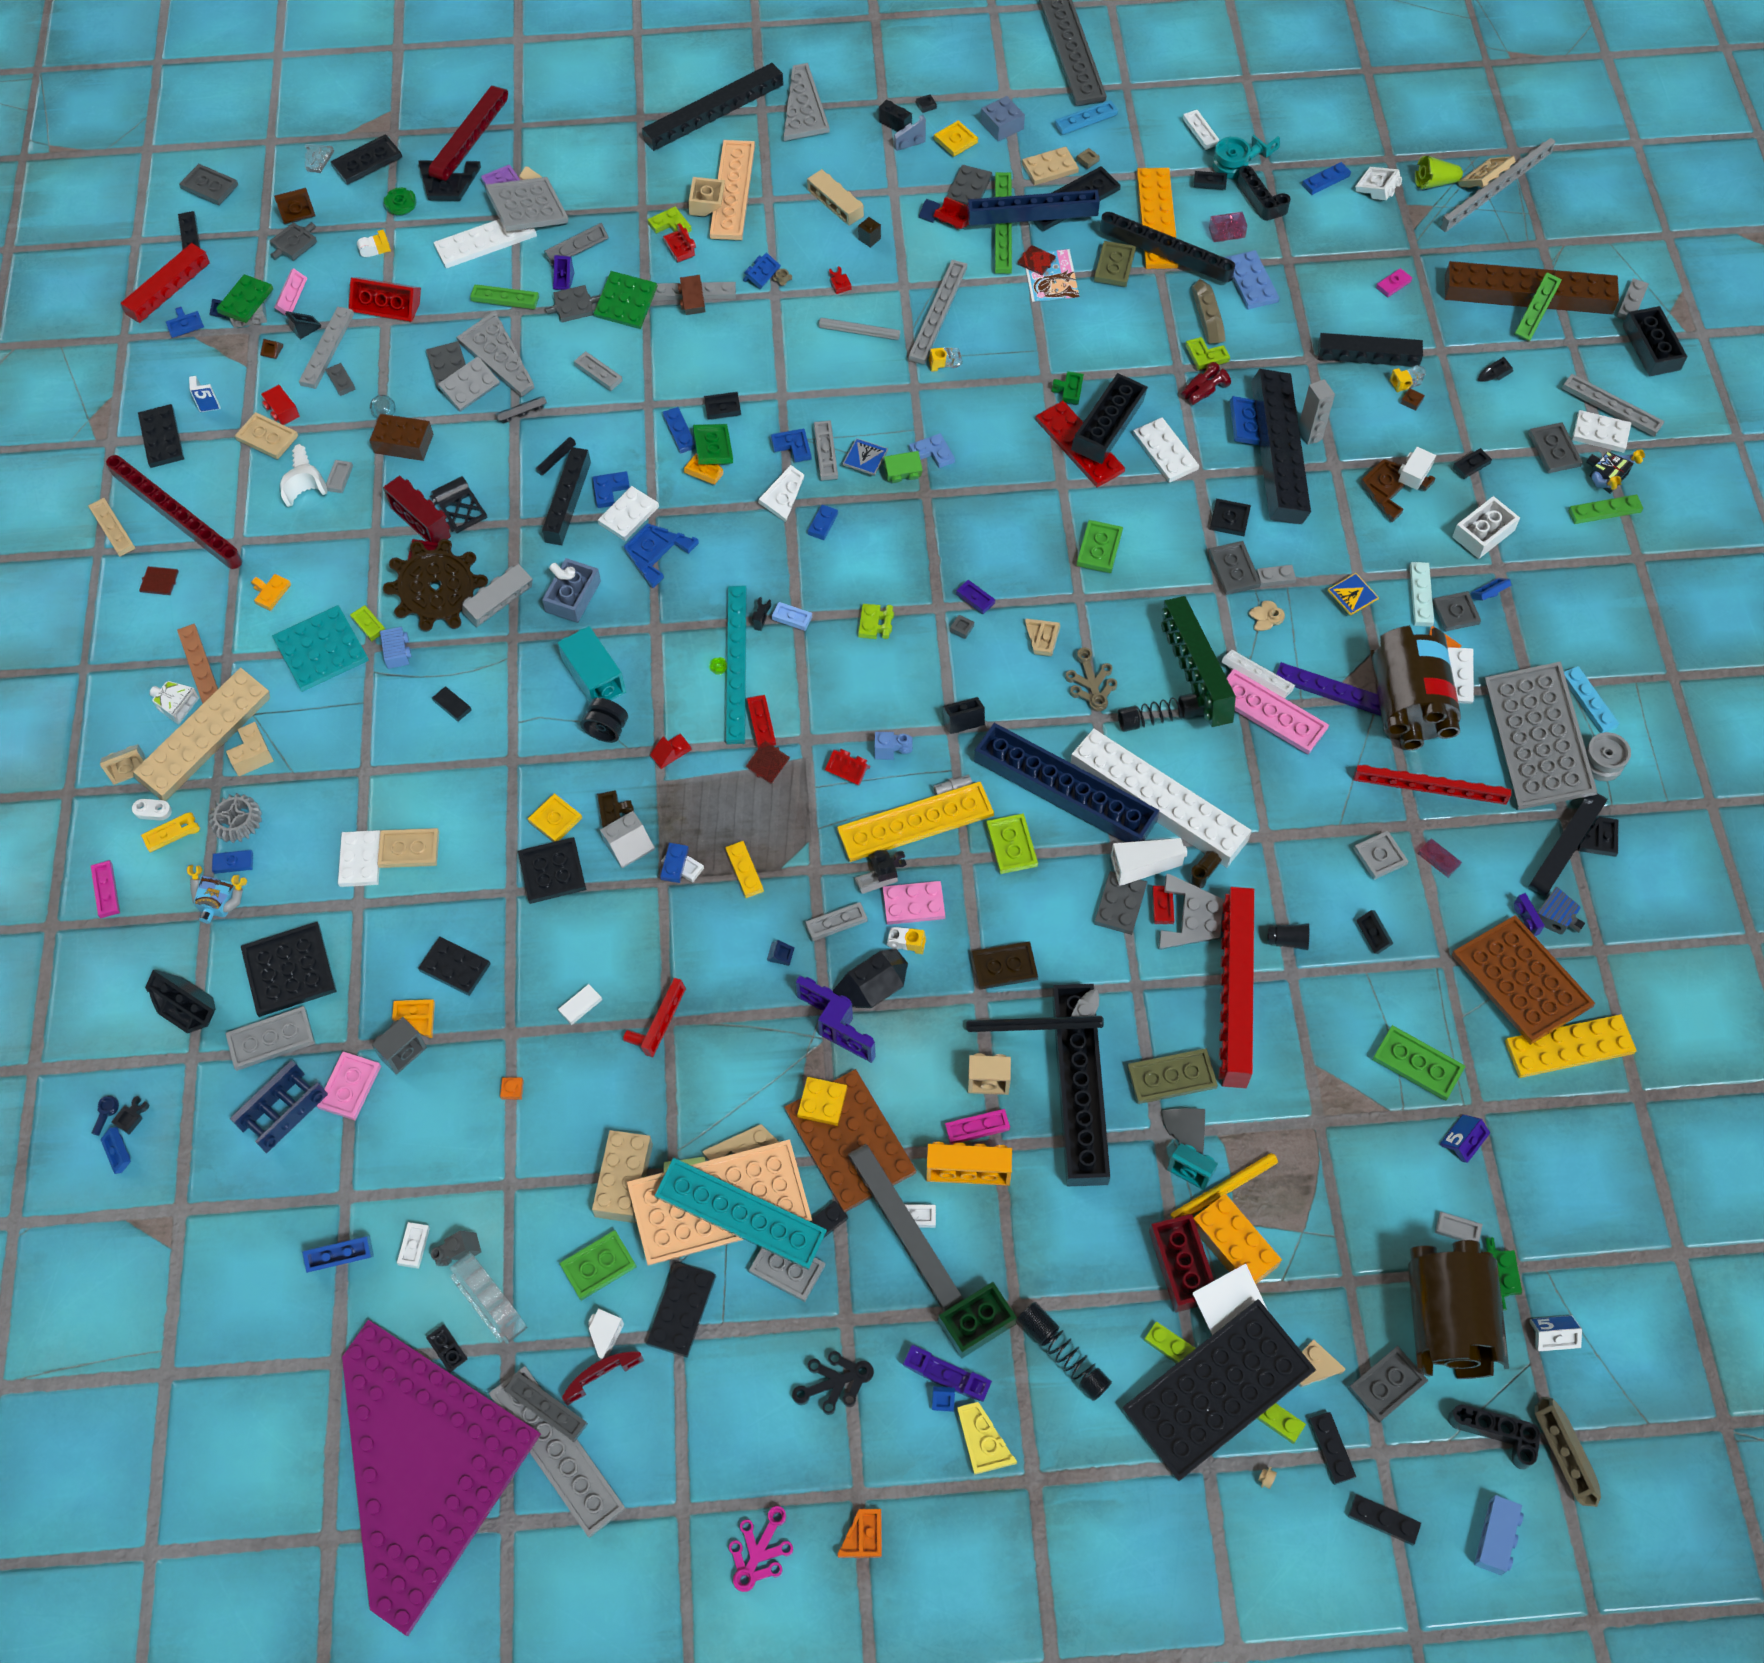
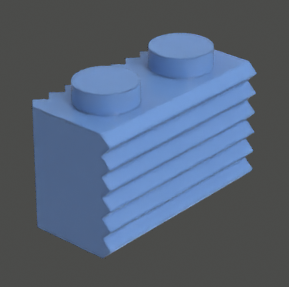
M402 626L381 630L383 656L387 668L391 669L409 665V658L412 657L410 647L406 645V643H409L408 633L403 631Z

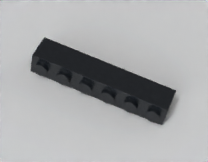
M1320 333L1318 341V360L1420 367L1423 358V340Z
M571 447L542 528L545 543L563 545L591 465L587 449Z

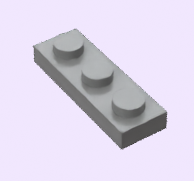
M1632 279L1618 312V318L1625 320L1628 312L1639 309L1649 283Z
M586 351L574 361L577 368L610 391L623 381L622 376Z
M861 902L806 921V927L812 941H816L868 922Z

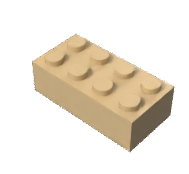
M609 1131L592 1207L595 1218L636 1223L627 1182L646 1177L653 1147L651 1136Z

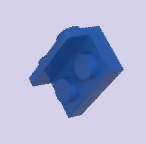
M765 253L762 257L759 255L753 262L755 265L753 267L749 266L744 272L746 276L743 281L746 282L749 279L761 289L781 265L768 253Z

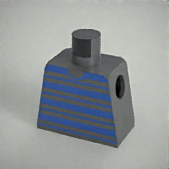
M1555 887L1537 912L1545 928L1563 935L1568 926L1579 933L1585 925V922L1575 917L1581 907L1558 887Z

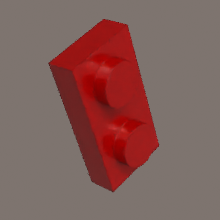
M1153 886L1154 924H1174L1175 921L1173 894L1164 893L1165 886Z

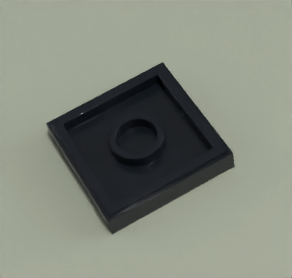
M1216 498L1209 530L1244 537L1251 505Z

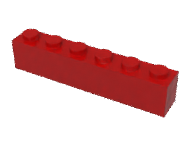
M193 243L189 244L120 303L125 314L138 323L142 322L210 264L206 252Z

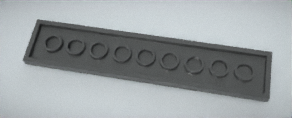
M1039 0L1075 105L1106 101L1107 96L1073 1Z

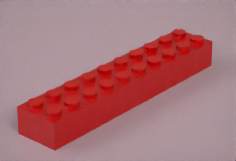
M1230 887L1229 894H1225L1222 914H1224V920H1222L1221 931L1224 932V938L1221 940V950H1224V953L1221 957L1223 974H1221L1220 985L1223 986V992L1220 995V1004H1223L1222 1011H1220V1023L1223 1024L1219 1034V1041H1222V1048L1219 1050V1060H1222V1065L1219 1067V1079H1222V1087L1247 1089L1253 1074L1254 888Z

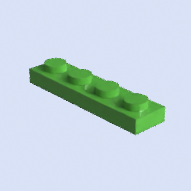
M1549 273L1544 275L1514 335L1528 342L1531 340L1562 279Z
M474 284L470 298L473 302L535 309L539 293Z
M1636 494L1570 506L1568 511L1574 524L1641 513L1643 506Z

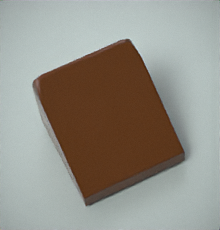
M263 339L260 355L277 359L283 344Z

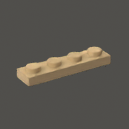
M105 498L88 505L119 557L136 549Z

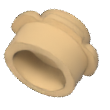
M1269 1467L1268 1470H1262L1258 1480L1262 1482V1488L1270 1489L1275 1480L1277 1472L1271 1470L1272 1467Z

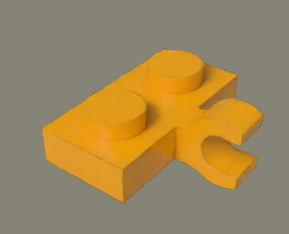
M274 574L267 584L257 577L251 582V584L255 585L253 588L260 592L254 600L255 603L269 611L274 608L291 586L289 580L277 574Z

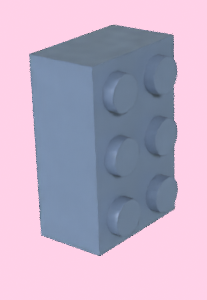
M565 558L560 568L566 570L567 567H573L575 569L574 578L564 580L558 579L555 576L542 601L545 612L578 623L598 588L601 579L598 568Z

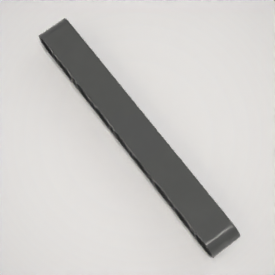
M864 1144L849 1153L848 1157L943 1312L963 1301L964 1299L868 1145Z

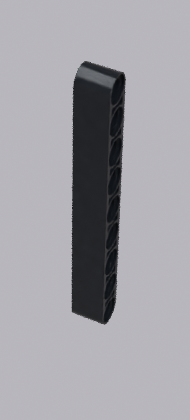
M1113 212L1102 214L1100 230L1106 235L1219 281L1230 282L1233 279L1235 263L1232 260Z

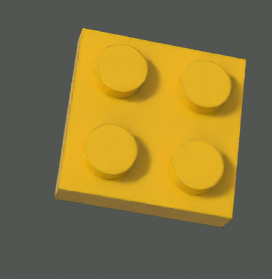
M959 120L934 134V140L953 157L978 143V137Z
M554 793L528 818V822L551 841L555 842L561 840L582 819V815Z
M807 1077L797 1114L798 1118L838 1126L847 1092V1085Z

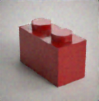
M279 384L261 394L264 400L262 404L266 411H271L270 415L275 422L278 420L280 424L285 425L300 417L296 405Z

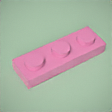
M293 268L286 279L274 308L284 315L286 311L293 312L307 277Z

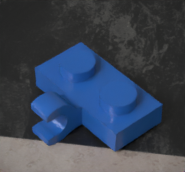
M182 307L175 308L178 318L165 321L172 338L204 328L198 311L185 315Z

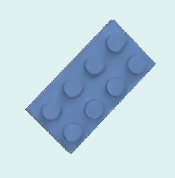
M1256 250L1225 257L1235 263L1233 281L1247 310L1279 302V296Z

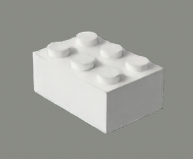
M1493 496L1459 522L1452 537L1480 559L1515 531L1520 517Z

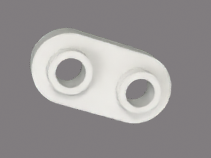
M139 799L132 806V812L139 819L162 821L169 818L172 813L168 802L163 800Z

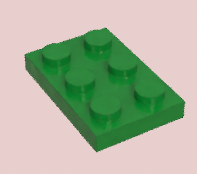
M244 274L216 309L222 315L247 323L272 292L273 286Z
M727 424L693 425L698 464H733Z

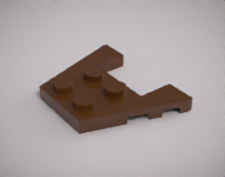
M1383 459L1362 479L1361 484L1388 519L1394 522L1402 514L1403 508L1391 499L1406 485L1398 482L1401 475L1398 472L1402 465ZM1431 475L1425 477L1419 488L1426 491L1435 482L1436 478Z

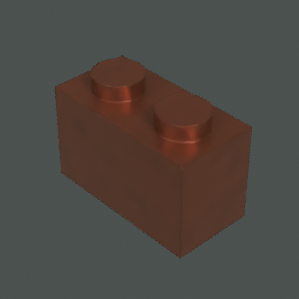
M700 275L680 277L681 283L678 284L679 294L683 295V299L680 300L681 309L685 310L686 315L706 312Z

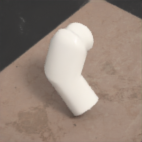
M553 563L549 567L558 579L571 580L575 576V569L573 567H567L566 570H562L557 563Z

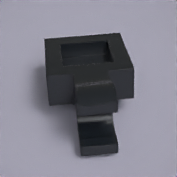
M759 597L757 600L758 609L752 615V622H754L755 630L762 631L767 619V612L771 608V600L769 599L766 604H762V597Z

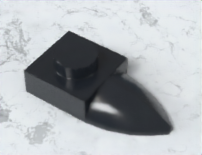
M1502 357L1486 367L1479 375L1478 381H1489L1495 378L1499 381L1514 372L1513 367L1505 357Z

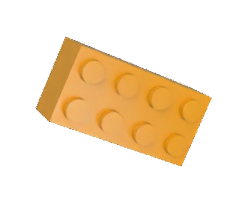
M943 1142L928 1144L927 1182L1010 1186L1012 1148H1008L1006 1145L987 1147L985 1144H975L974 1146H966L964 1143L945 1145Z
M1226 1193L1194 1217L1200 1238L1229 1272L1246 1264L1255 1284H1257L1280 1265L1282 1259Z

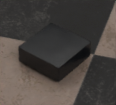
M931 94L916 99V103L922 113L937 109V104Z

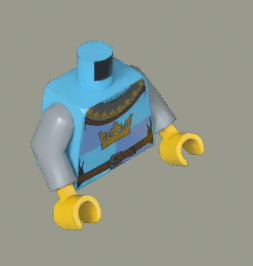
M193 865L187 867V873L192 876L190 879L192 901L196 908L202 912L199 917L201 922L210 924L213 916L226 917L228 912H231L240 905L243 892L241 887L247 884L245 877L240 879V883L239 875H234L231 882L207 876L199 878L198 875L202 873L201 866H196V873L193 872Z

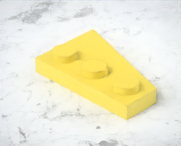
M979 1402L957 1407L974 1475L1017 1464L1015 1457L1010 1453L1004 1440L994 1428L993 1423Z

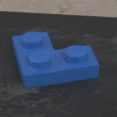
M804 428L771 434L774 452L791 449L794 462L812 459Z
M627 471L593 476L598 508L612 506L615 503L613 492L630 488Z

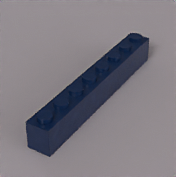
M1098 190L968 199L967 214L969 226L1092 217L1099 214L1100 200Z

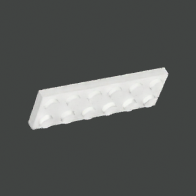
M500 219L435 241L434 246L445 268H449L534 238L537 234L534 228L505 231Z

